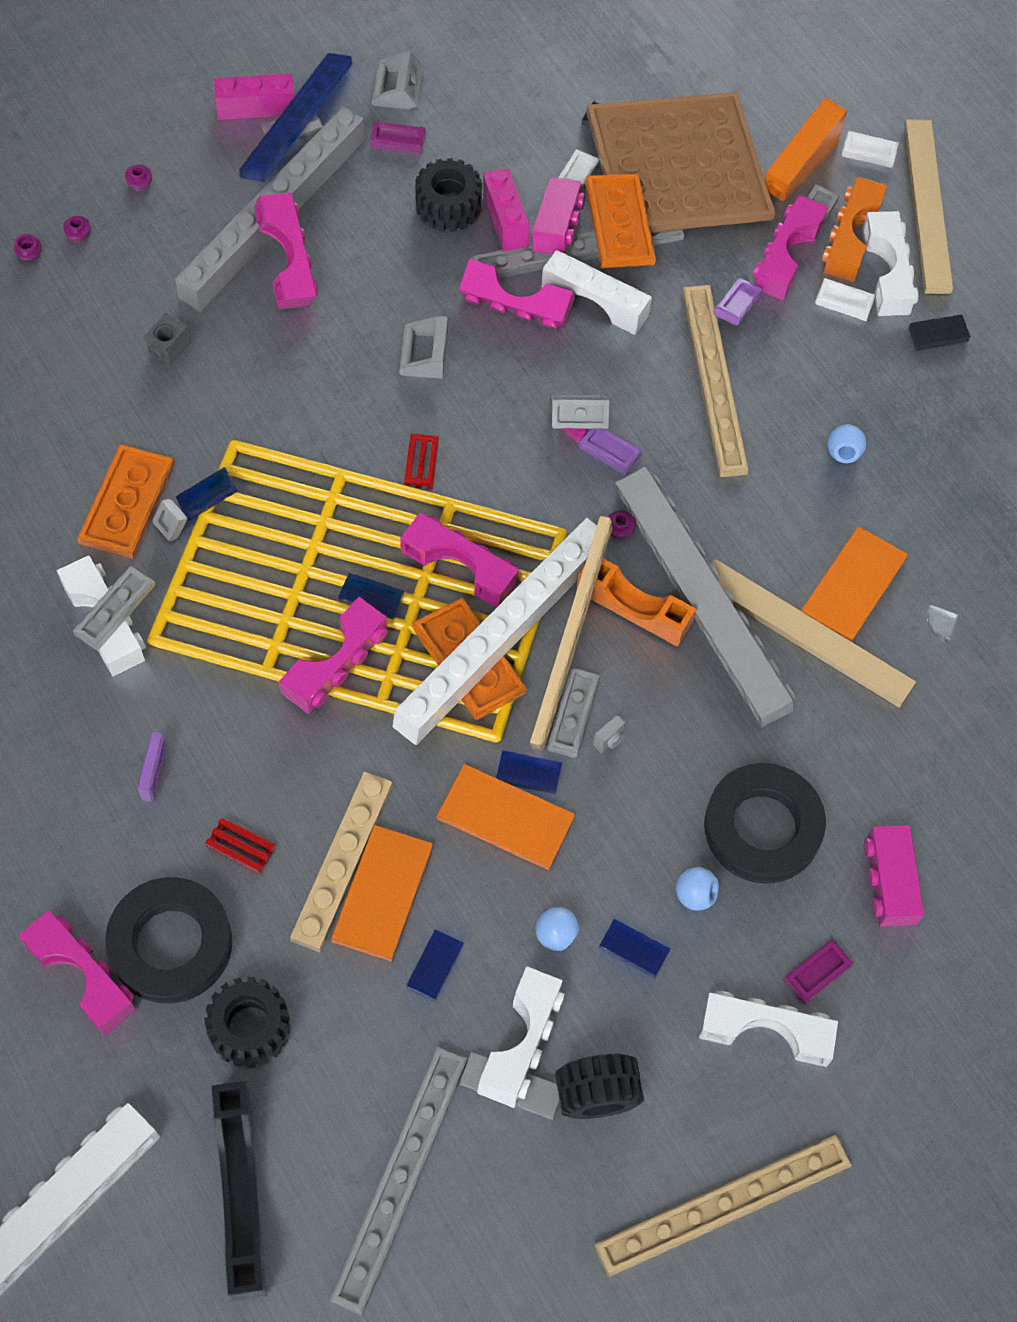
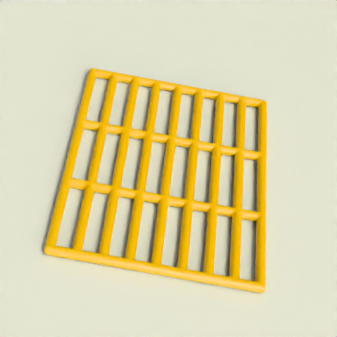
M231 440L147 637V643L150 646L279 682L287 673V671L274 668L279 654L309 662H320L332 657V655L285 643L289 628L342 643L345 640L340 629L294 617L299 603L343 614L350 606L347 603L303 592L308 578L409 605L404 619L383 614L387 617V627L400 630L396 644L382 641L380 644H374L370 648L371 651L391 656L387 669L382 670L360 664L359 666L355 665L348 672L382 682L377 697L340 686H335L328 693V696L394 714L395 709L401 703L388 700L393 685L414 691L423 682L398 674L402 660L432 668L438 667L430 654L407 648L411 634L416 635L411 627L412 622L417 620L420 609L434 612L448 605L447 603L425 598L429 584L475 596L474 584L433 573L437 560L426 566L423 565V568L419 569L324 543L323 539L326 531L330 529L401 549L400 536L332 518L336 505L409 525L417 517L413 513L342 495L341 492L345 482L443 507L444 509L439 520L442 525L452 531L457 530L461 532L469 541L542 561L567 538L568 532L562 527L239 440ZM239 452L335 479L330 491L235 466L233 463ZM232 476L321 500L325 504L321 515L223 489L227 477ZM218 499L312 524L316 528L312 538L309 539L214 513L213 511ZM458 511L554 537L551 550L453 525L451 521L454 512ZM208 523L307 551L301 564L203 537ZM199 547L297 574L293 587L289 588L193 561ZM318 553L415 579L418 582L414 593L410 594L316 568L313 565ZM440 559L458 565L466 566L463 563L456 560ZM519 569L518 581L523 582L532 572ZM191 572L288 600L283 613H279L182 585L187 573ZM177 597H181L278 625L271 639L174 612L172 609ZM473 611L481 623L489 616ZM540 619L522 637L518 651L510 649L504 655L508 661L514 662L512 668L520 679L522 678ZM170 622L268 651L263 664H258L162 637L161 635L166 623ZM462 700L458 702L459 704L465 705ZM514 701L491 712L497 714L492 729L447 716L436 726L498 743L502 740Z

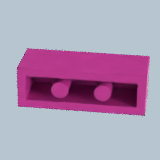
M292 73L214 78L218 120L296 114Z
M509 168L483 173L484 199L502 251L529 247V222Z
M550 177L533 228L534 252L554 254L558 250L565 254L567 246H572L574 239L573 227H578L580 219L579 209L583 210L585 204V193H581V181Z
M910 825L873 827L868 837L864 839V853L866 857L870 856L871 867L868 869V882L870 886H874L875 897L872 899L873 914L878 916L880 927L917 925L924 916Z

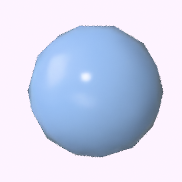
M850 424L840 425L833 429L827 440L829 454L835 461L845 464L853 463L860 459L867 446L865 434L857 426Z
M702 867L689 868L676 881L677 899L684 907L690 910H705L717 900L719 883L710 870Z
M551 907L545 909L539 915L535 931L537 939L543 947L551 951H563L576 938L580 928L578 919L572 911L564 907Z

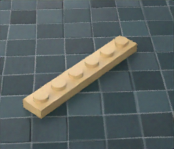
M363 772L290 936L291 942L321 952L360 863L373 826L377 824L392 790V781Z

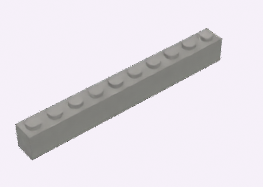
M342 107L175 278L179 299L201 312L272 238V236L259 231L254 205L259 196L292 193L293 201L297 203L300 209L365 141L364 118Z
M645 466L615 482L619 498L629 514L634 518L635 524L683 602L696 608L694 617L696 623L761 728L793 712L795 695L787 683L782 684L778 678L780 672L777 665L772 659L767 660L762 652L765 648L757 635H751L747 628L750 625L742 611L737 612L732 605L735 601L727 587L722 589L718 582L720 577L713 564L707 565L703 558L705 557V552L698 541H692L689 536L691 531L684 518L678 519L675 514L677 509L670 496L665 497L661 492L663 487L658 476L655 473L651 475Z

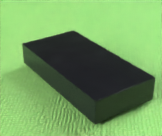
M962 314L911 322L909 325V331L916 350L965 343L971 337Z

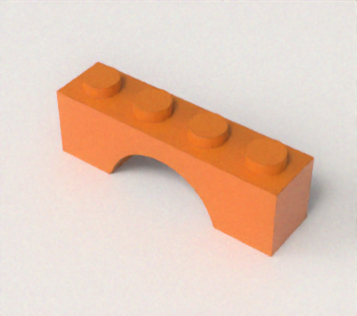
M857 177L854 186H848L844 201L848 202L847 206L841 205L836 220L841 223L839 226L834 225L829 241L833 242L832 247L826 246L822 258L823 262H827L824 270L825 274L855 282L866 245L856 237L853 228L865 222L867 212L880 211L887 185Z
M603 558L591 600L679 647L693 625L696 608L672 595L655 597L642 592L623 576L619 566ZM584 567L578 574L576 592L580 583Z

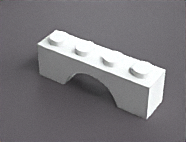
M899 211L867 212L862 228L866 251L881 256L891 269L890 273L879 278L874 292L876 295L878 316L910 315L913 305L917 304L918 289L913 287L912 282L914 268L912 265H909L908 261L910 248L909 244L905 243L904 240L906 232L905 223L901 222Z
M558 250L554 252L543 268L541 289L548 283L573 291L574 295L587 297L606 311L612 324L634 335L638 333L649 317L651 296Z
M89 555L56 570L74 607H94L112 587L107 588L104 583L107 576L101 564L94 565ZM130 616L98 650L112 677L145 661L142 650L146 646L138 632L133 634L129 626L133 625Z
M526 966L514 996L513 1008L523 1018L527 1028V1035L513 1049L503 1052H491L480 1078L477 1094L515 1108L518 1098L525 1099L531 1084V1080L526 1077L530 1068L537 1069L543 1053L542 1050L538 1049L541 1039L548 1041L554 1022L549 1019L553 1011L559 1012L565 994L560 992L563 980Z
M716 991L715 994L709 992L705 1001L699 1039L731 1046L736 1037L743 1031L754 1027H765L778 1032L787 1040L792 1049L794 1059L797 1061L827 1067L833 1060L838 1021L830 1020V1016L827 1014L813 1012L808 1015L799 1013L797 1008L788 1005H780L777 1008L768 1006L765 1001L756 998H748L745 1001L734 998V995L729 992Z

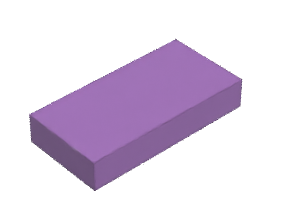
M738 278L717 305L714 315L738 326L761 297L763 289L744 279Z
M590 428L579 442L580 449L625 476L641 457L642 453L640 449L604 428Z
M151 733L138 785V792L142 801L153 802L155 800L167 751V744L161 733Z

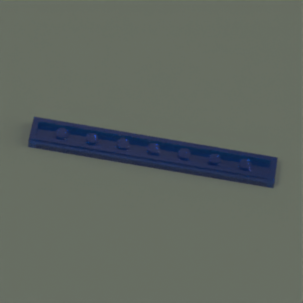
M327 53L239 169L240 178L260 182L267 180L352 65L351 56Z

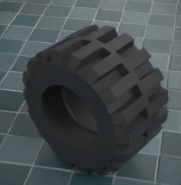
M441 158L437 159L434 164L432 162L426 164V169L422 168L419 171V176H416L415 206L420 219L424 223L428 222L429 227H438L439 231L450 229V232L456 231V228L465 229L466 224H473L475 218L479 217L482 205V180L479 179L477 170L473 171L472 165H465L464 161L460 159L453 161V158H447L446 161H442ZM452 193V194H456V195H455V196H451V197H447V196H442L441 194Z
M247 977V982H242L241 978L233 979L235 985L229 987L227 982L221 986L222 992L220 994L214 992L211 996L212 1005L207 1004L205 1010L207 1017L204 1018L207 1035L216 1053H219L226 1062L231 1060L234 1066L241 1067L242 1063H247L248 1068L255 1067V1062L261 1061L262 1065L269 1062V1056L277 1057L280 1054L279 1047H285L288 1041L287 1034H290L291 1026L286 1002L283 996H280L279 990L275 986L269 987V983L261 979L260 983L256 982L255 977ZM244 1008H258L266 1013L267 1021L264 1028L254 1036L238 1037L229 1030L232 1017Z
M602 1054L585 1057L569 1062L555 1072L561 1113L566 1117L593 1119L612 1116L632 1110L644 1101L638 1062L633 1056Z

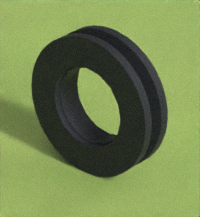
M770 763L749 764L735 769L726 775L714 789L704 819L706 840L717 861L732 874L747 881L763 884L788 880L806 869L814 859L823 841L826 829L824 806L813 786L795 771ZM752 797H769L777 800L789 809L795 820L796 832L794 838L786 846L777 850H762L753 847L739 836L734 826L735 809L743 801Z
M164 877L145 882L123 897L109 919L105 945L112 968L119 980L133 994L151 1002L172 1004L184 1002L201 995L220 978L230 959L232 932L222 904L210 890L189 879ZM166 911H181L192 916L201 927V946L196 955L185 965L172 970H161L147 965L140 958L137 950L138 935L142 927L155 915Z

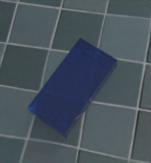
M223 467L175 497L182 512L188 518L187 520L190 521L238 492L229 472Z
M349 573L338 596V601L351 605L360 597L387 618L394 620L404 598V590Z
M502 750L496 778L513 786L556 794L562 763Z
M616 919L611 923L599 945V949L654 979L670 952V948Z
M435 929L406 988L436 1002L464 946V942Z

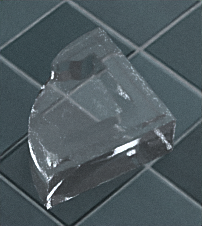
M930 605L927 611L928 626L939 640L948 644L958 615Z

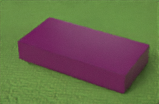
M374 121L370 147L422 154L426 128Z
M832 939L789 973L783 981L805 1005L850 969L854 963Z

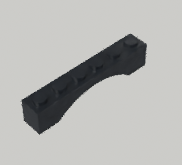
M246 1081L212 1085L214 1122L223 1193L228 1296L232 1301L267 1296L249 1088Z

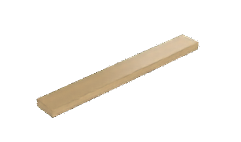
M906 120L904 129L924 294H951L953 284L932 120Z
M710 285L683 287L682 294L719 477L747 475L749 469L717 316L714 315L715 306Z
M600 516L530 740L532 749L543 751L548 740L613 529L612 521L607 517Z
M714 559L711 564H713L719 574L720 580L718 582L722 589L727 587L735 601L732 604L734 607L898 708L901 707L915 686V680L717 559Z
M834 1135L596 1243L594 1247L608 1278L844 1171L852 1165L837 1135Z

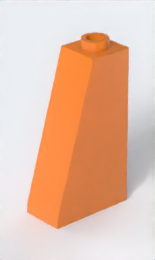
M827 97L822 100L768 169L765 182L771 196L785 202L838 146L847 114L845 108Z

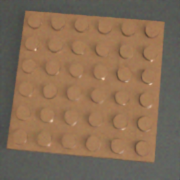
M737 92L587 105L586 113L603 175L639 174L650 232L771 221L774 219L775 210Z

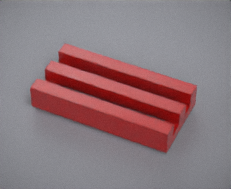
M410 434L404 485L409 487L410 485H416V488L420 489L422 486H427V489L433 490L439 436ZM416 441H421L417 477H411ZM427 442H432L428 478H423Z
M222 817L218 821V826L212 830L211 837L207 838L205 842L206 847L258 874H261L276 849L275 844ZM224 829L266 850V852L264 853L223 832ZM220 838L260 859L259 863L217 843V840Z

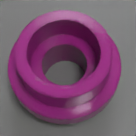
M133 165L127 169L125 179L131 188L144 190L150 185L152 173L145 165Z
M73 216L64 222L63 230L70 240L82 242L88 238L91 226L85 217Z
M31 234L20 235L14 244V252L22 260H32L38 257L42 250L40 241Z
M615 511L607 517L612 521L613 529L611 536L614 538H626L634 531L635 521L628 512ZM617 521H621V522H624L625 524H624V525H618L616 522H617Z

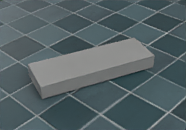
M130 565L73 630L74 636L98 651L155 587L154 580Z
M573 667L570 668L547 751L577 758L600 674Z
M471 1052L460 1085L478 1091L479 1081L489 1058ZM528 1073L526 1078L531 1080L525 1099L518 1098L515 1106L553 1120L559 1104L557 1084Z

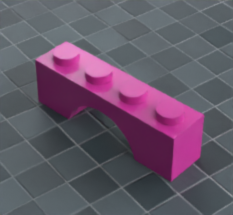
M292 193L261 195L254 205L259 231L275 238L283 246L287 255L286 270L279 273L272 283L278 310L310 306L318 294V287L315 279L312 280L310 272L312 263L310 255L306 254L304 247L305 233L303 228L299 226L298 205L293 201Z
M801 195L798 196L794 205L791 203L788 205L784 214V219H786L784 224L779 222L773 236L776 239L773 243L768 242L763 254L765 259L763 262L758 261L753 272V276L756 277L755 285L762 288V292L781 300L785 299L794 281L798 264L788 254L787 249L797 243L815 241L824 224L828 206Z
M472 259L468 261L459 287V291L465 296L464 300L469 303L479 305L480 302L490 304V309L505 313L506 310L515 312L517 318L525 321H531L534 318L542 321L541 325L554 330L557 329V326L565 328L575 299L573 291L548 283L539 292L531 296L517 297L510 295L501 288L499 273L494 266Z
M420 512L400 537L401 552L424 566L440 559H452L466 565L475 578L474 595L496 608L511 594L518 584L519 569L511 561L500 559L493 555L487 547L474 544L464 534L443 526L433 516L428 517Z
M360 597L339 617L341 632L345 637L341 649L331 658L320 662H308L299 659L279 680L281 694L307 714H310L315 707L317 709L326 702L328 693L335 686H341L347 679L348 672L355 665L359 666L366 659L370 648L374 644H380L388 633L387 617Z
M48 910L22 931L18 937L43 967L64 963L74 965L85 973L86 990L79 1006L106 1037L136 1011L131 1003L134 996L123 983L117 986L110 979L114 974L102 960L96 963L92 959L90 954L93 950L82 937L77 941L69 933L73 930L69 922L61 914L56 918Z

